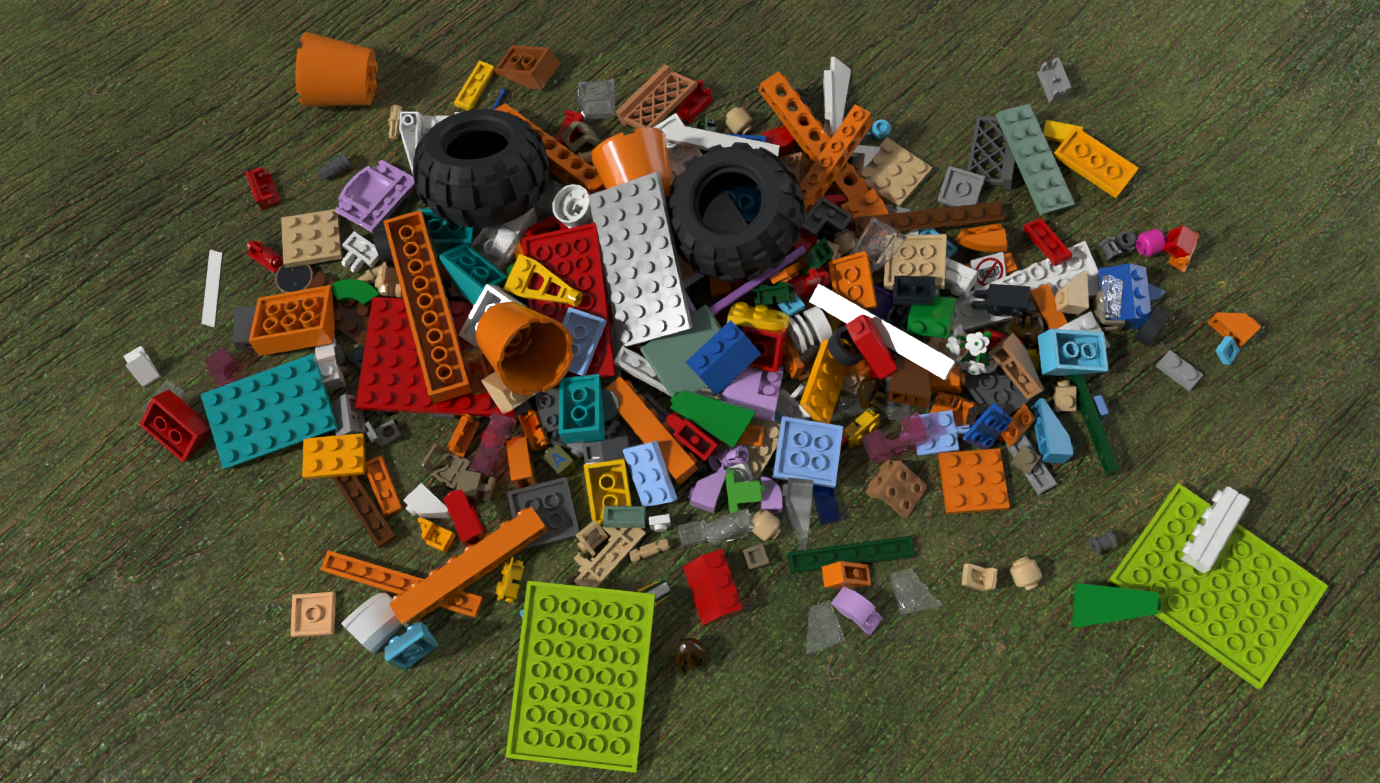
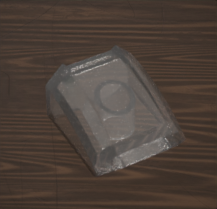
M614 79L578 82L579 112L583 113L584 119L587 121L599 118L610 119L616 113Z
M872 217L854 247L853 254L866 251L869 256L871 272L874 273L895 255L907 236L889 224Z
M503 224L483 228L470 247L503 272L513 256L520 239L517 232Z

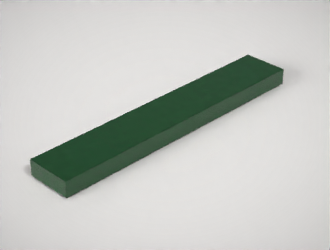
M1082 374L1067 375L1070 383L1076 386V400L1104 473L1107 477L1114 476L1119 471V467Z
M910 535L787 552L790 574L819 571L822 570L823 566L839 561L870 564L915 557L912 536Z

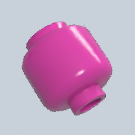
M1158 229L1143 232L1135 242L1136 249L1146 257L1162 253L1167 236Z

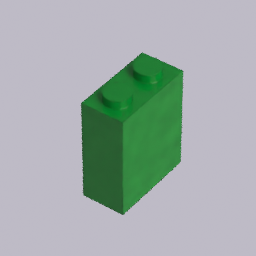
M935 296L934 305H912L908 315L907 334L949 338L955 316L956 298Z

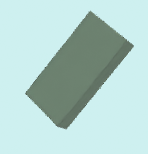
M604 506V528H645L646 506Z

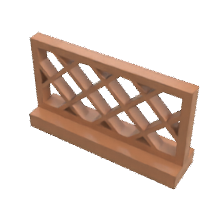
M664 64L616 111V114L621 124L625 127L628 125L635 128L655 127L698 86L697 82L671 71L670 66ZM689 85L684 89H680L681 86ZM677 88V91L668 93V90ZM676 97L674 100L668 101V98ZM664 100V103L656 105L657 101ZM664 109L662 112L656 113V110ZM652 112V115L644 117L645 113ZM652 121L648 126L643 125L644 122Z

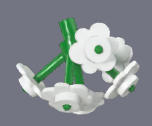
M957 325L956 329L951 331L948 338L949 343L946 345L948 353L956 361L955 365L960 366L961 370H966L972 375L993 372L999 364L995 360L988 361L986 355V346H988L992 334L986 331L984 334L977 332L965 337L962 336V326ZM966 347L970 351L962 358L959 356L960 348ZM981 354H982L984 363H978ZM971 355L976 356L974 361H966Z

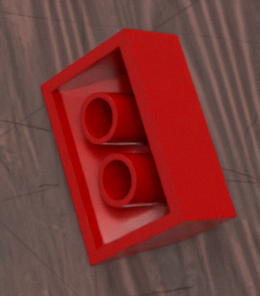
M170 389L152 397L139 424L183 463L207 441L211 433L209 422Z
M723 549L704 554L683 566L702 627L743 613Z

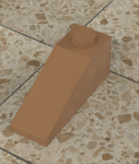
M1014 333L998 342L989 352L1027 400L1043 391L1044 388L1029 354Z

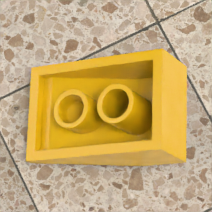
M625 457L606 462L584 464L592 521L596 520L598 524H603L604 506H632L630 477Z

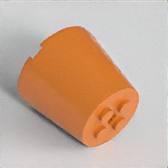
M304 32L300 39L301 43H303L302 49L298 48L295 70L296 93L301 95V98L298 100L299 104L302 107L370 105L374 92L377 90L376 74L378 63L376 62L374 50L322 35Z
M653 127L634 129L635 133L625 136L622 132L606 139L593 149L591 159L606 189L658 172L661 176L666 202L672 196L670 186L673 178L666 138L661 129Z
M511 301L501 302L492 306L482 315L476 329L477 344L503 384L512 392L523 396H533L534 393L541 391L546 392L556 386L569 370L573 359V339L567 328L560 322Z

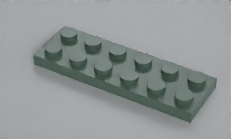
M1027 104L999 111L995 116L1040 216L1074 206L1073 198L1031 105Z

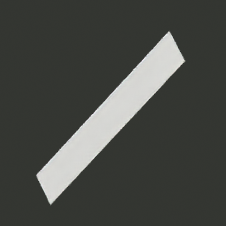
M214 250L209 251L202 324L211 327L215 326L222 253Z

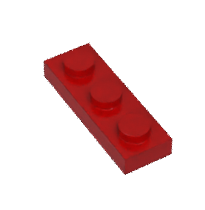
M1042 218L1024 225L1025 233L1054 266L1072 259V252Z

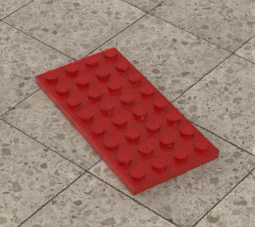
M596 223L522 238L524 256L536 260L572 289L583 294L582 301L578 307L563 303L528 299L529 309L550 317L561 324L569 307L605 319L607 321L585 376L599 374L600 380L616 377L605 278ZM534 273L529 282L528 289L540 290L544 278L540 274ZM551 282L547 294L557 296L561 287ZM567 371L563 378L578 377L580 375Z

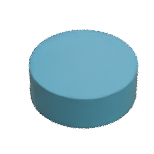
M877 120L874 122L872 133L876 138L884 139L889 136L891 125L888 121Z

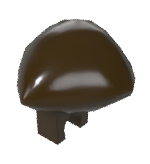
M1033 309L1029 311L1026 317L1019 318V316H1016L1009 329L1022 341L1034 344L1038 342V335L1044 331V321L1040 312Z
M875 377L863 378L860 382L858 399L862 410L873 406L884 409L885 406L881 405L880 401L882 398L888 400V396L885 395L886 387L882 380Z
M685 638L680 641L675 651V665L679 666L678 671L683 676L687 675L688 669L694 671L695 669L708 666L710 662L709 653L700 640Z

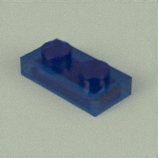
M811 485L820 526L841 522L833 488Z

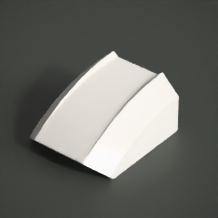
M377 593L341 623L373 654L402 626L389 605L393 599L387 593Z

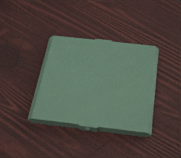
M707 305L690 314L693 329L652 340L640 349L671 397H673L676 391L680 392L683 389L698 393L701 389L708 388L686 363L691 356L722 329Z

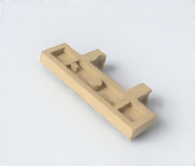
M602 527L610 536L608 539L609 543L595 558L592 557L588 560L580 552L574 557L575 561L581 566L578 569L581 574L574 580V583L578 586L598 588L646 533L641 528Z

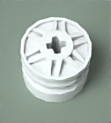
M572 184L565 186L556 194L552 204L555 217L568 228L594 223L588 198L591 194L580 185Z
M818 306L804 311V320L799 314L794 316V320L792 318L789 320L787 335L791 337L800 357L808 355V352H815L814 343L820 349L822 340H827L833 335L824 313Z

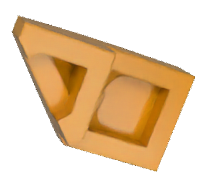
M419 517L418 523L421 525L422 539L429 546L446 553L456 535L449 530L435 525L431 521Z

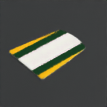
M663 579L637 590L641 593L656 594L655 606L671 595L669 586Z

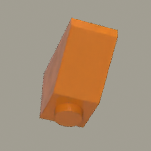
M1217 312L1208 321V324L1223 337H1233L1239 349L1261 328L1257 321L1246 313Z
M839 561L822 567L824 588L842 589L843 587L871 586L869 566L867 564Z

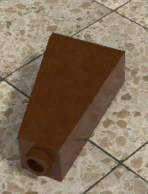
M909 334L924 343L922 335ZM897 353L895 363L898 370L892 374L888 401L929 408L931 390L928 370Z

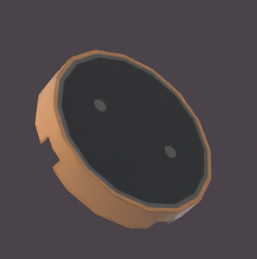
M283 264L275 275V282L282 293L304 290L314 278V272L309 265L285 268Z

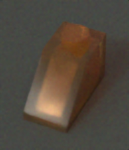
M477 346L461 351L462 361L474 395L488 392L481 381L490 375L482 350Z

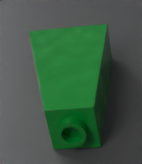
M685 389L675 392L671 399L673 404L670 407L732 448L736 446L757 413L752 408Z
M1075 583L1071 627H1083L1156 615L1157 611L1161 610L1162 598L1158 597L1159 592Z

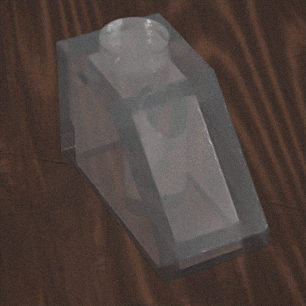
M748 508L729 513L704 526L710 546L748 536L755 528Z

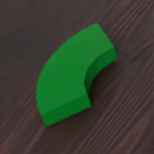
M346 279L331 284L332 292L340 303L346 300H356L366 307L372 303L373 297H381L376 289L361 280Z

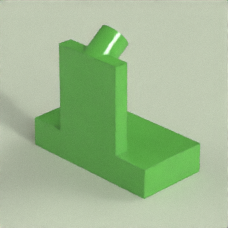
M735 467L726 468L725 478L730 514L738 513L739 503L762 501L761 493L767 490L765 484L760 485V480L736 482Z

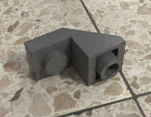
M629 435L582 443L585 464L624 458L623 449L631 447Z

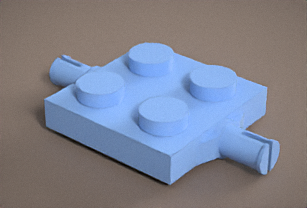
M952 410L911 416L912 433L900 434V442L913 441L918 457L959 451L958 434L967 433L970 426L969 424L957 426L953 419Z

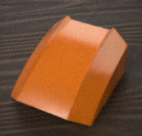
M1000 223L962 229L956 238L958 244L973 250L984 252L1007 251L1006 233Z

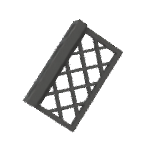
M977 116L967 171L973 172L978 168L982 176L986 177L983 184L1003 186L1005 190H1011L1016 160L1004 134L998 128L1000 126L996 117ZM980 123H988L991 127L983 131L980 128ZM995 130L999 135L991 140L987 134ZM984 137L988 143L980 147L977 140ZM1000 139L1007 143L1002 148L995 144ZM992 146L996 151L988 155L984 150ZM981 153L985 159L977 162L974 156ZM1000 154L1004 160L996 164L992 159ZM989 161L993 168L985 171L981 166ZM997 170L1001 174V178L992 179L989 175Z

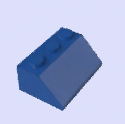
M1124 264L1100 268L1098 270L1100 290H1105L1106 320H1124L1125 325L1123 328L1137 330L1143 327L1151 315L1146 267Z
M730 320L691 356L686 363L717 396L754 362L761 353Z

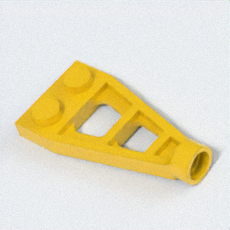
M521 254L518 255L503 290L521 298L569 304L574 307L579 306L583 297L582 292L572 289L539 262ZM534 273H538L544 278L540 290L528 289L529 282ZM551 282L561 287L557 296L547 294Z

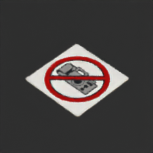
M1003 252L971 260L972 269L978 271L977 281L974 284L975 290L1006 276Z

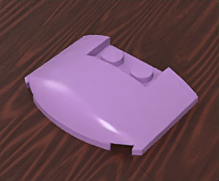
M383 160L378 161V166L372 168L367 166L358 172L342 190L338 198L340 201L339 207H336V213L372 233L384 226L383 221L387 220L406 198H410L416 187L413 176Z
M784 363L776 373L748 366L720 392V400L756 410L757 413L753 418L774 421L784 372Z

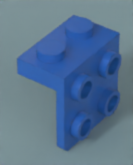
M993 403L967 431L963 439L967 443L986 450L1008 428L1013 419L998 404Z

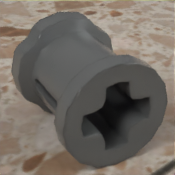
M1114 237L1106 238L1098 244V247L1107 256V262H1113L1124 254L1115 244Z
M1106 531L1104 535L1097 538H1089L1090 548L1096 556L1100 555L1102 551L1118 547L1117 540L1110 531Z

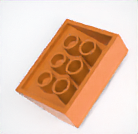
M331 285L258 298L249 337V343L258 355L262 356L333 343L335 321Z

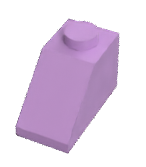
M725 469L697 481L696 486L691 487L688 496L691 499V506L715 513L726 483Z

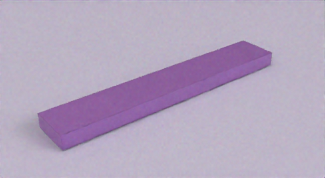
M802 245L787 255L785 261L775 269L773 267L768 268L761 273V277L750 280L711 306L709 310L713 316L770 279L769 277L794 263L806 253V249Z

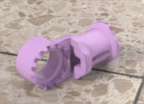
M740 445L735 449L726 448L717 451L708 459L709 465L714 471L718 472L726 467L734 466L736 463L745 464L749 458L748 450H746L745 446L742 447Z

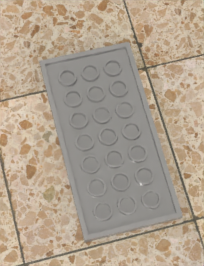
M654 172L589 195L593 222L596 223L602 266L619 348H622V346L628 348L693 329L660 173Z

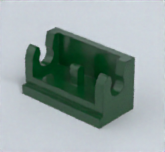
M824 237L807 251V254L801 256L797 263L807 261L808 266L801 270L804 276L809 273V269L820 268L834 253Z

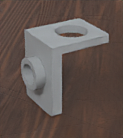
M393 419L376 429L369 421L365 423L369 430L367 432L369 439L372 443L376 441L381 448L402 436ZM391 427L394 429V434L391 437H384L383 431L386 428Z

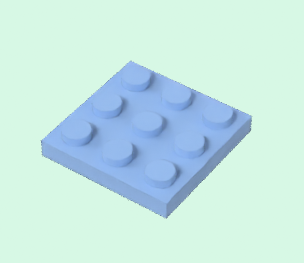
M782 416L773 478L834 488L836 486L843 426Z

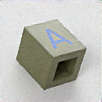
M558 444L554 447H549L542 457L545 464L559 478L565 477L576 467L574 461Z

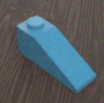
M1040 398L1031 409L1032 414L1036 417L1034 426L1041 462L1064 464L1073 456L1074 449L1070 436L1045 399Z

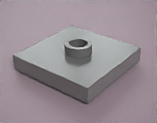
M948 166L937 203L950 207L977 204L985 176Z

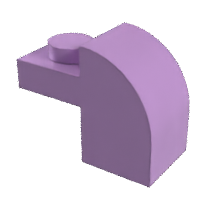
M761 477V484H765L767 490L761 493V512L768 510L772 514H782V492L780 487L774 480Z
M843 587L831 602L843 616L852 619L869 635L872 634L883 619L871 602L846 587Z

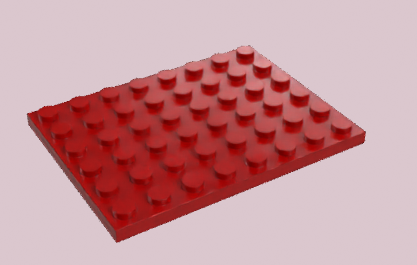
M373 297L355 406L357 410L463 416L468 414L471 416L515 418L516 408L502 414L481 381L494 373L495 370L483 352L459 335L458 339L473 392L434 404L428 394L404 299ZM448 301L458 335L474 305L470 302Z

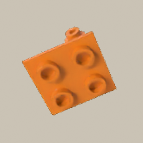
M939 391L930 413L952 410L953 419L957 426L970 425L977 408V403L952 393ZM966 433L958 434V437L963 439Z

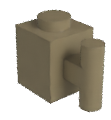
M469 468L468 471L461 469L456 490L463 489L469 499L479 502L481 493H484L483 501L490 503L497 479L489 477L487 484H484L485 478L479 470Z

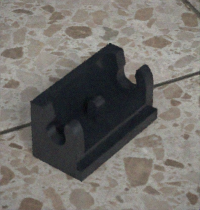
M894 276L893 304L934 305L935 276Z

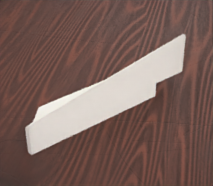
M831 57L830 70H824L823 78L824 131L831 137L843 120L851 70L836 57Z

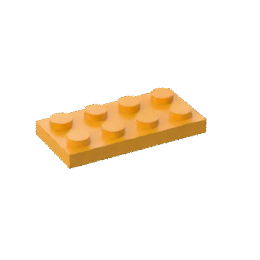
M1076 126L1053 154L1054 158L1114 198H1117L1139 169Z
M829 339L822 340L800 405L815 422L830 424L849 366L840 364L832 357L828 349Z

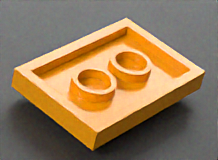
M362 433L303 439L302 477L304 479L365 474L366 436Z

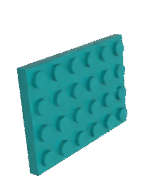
M315 354L307 355L201 394L222 468L226 470L302 443L303 439L316 438L339 429Z

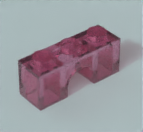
M224 346L204 359L207 365L205 370L211 377L215 376L217 379L215 384L218 388L246 378L242 375L238 379L231 380L232 374L240 366Z
M494 411L470 465L471 469L487 476L494 475L501 459L499 457L505 441L510 438L517 420Z
M918 412L899 420L902 433L895 440L886 439L880 429L861 437L869 457L874 463H883L893 454H903L908 451L909 447L914 445L916 447L921 446L927 442L930 435Z

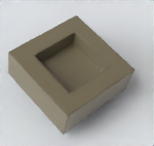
M1023 445L1011 464L1029 475L1041 456Z
M763 543L743 549L749 571L769 565Z

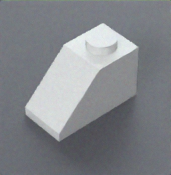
M422 483L403 500L408 505L405 509L413 516L417 514L423 519L451 518L447 507Z

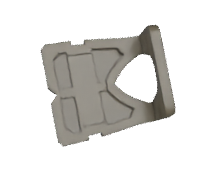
M574 121L560 134L572 152L578 150L586 141L594 146H598L601 143L592 128L584 122ZM578 127L585 135L570 143L569 136Z
M1100 290L1091 301L1092 314L1099 327L1100 322L1104 325L1113 326L1100 327L1102 331L1118 332L1125 325V321L1106 320L1105 290Z
M437 443L432 446L421 463V466L429 474L436 477L442 483H446L453 490L457 487L461 469L468 470L471 465L469 460L461 459L460 456L446 452ZM434 453L443 456L446 467L433 469L430 464L431 456Z

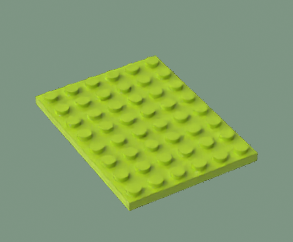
M1177 483L1110 576L1108 582L1117 588L1159 592L1158 597L1162 598V606L1155 616L1256 689H1261L1324 594L1328 585L1238 523L1211 570L1202 573L1182 561L1184 545L1187 541L1191 542L1194 535H1192L1194 528L1197 524L1202 525L1204 511L1208 507L1212 508V506Z
M527 581L505 758L637 772L656 594Z

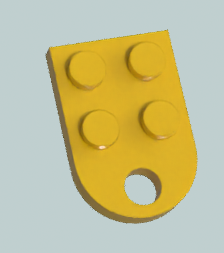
M737 302L736 304L732 303L727 323L731 320L735 325L766 330H784L789 326L790 317L781 311L767 309L763 305H756L754 307L748 306L744 302Z

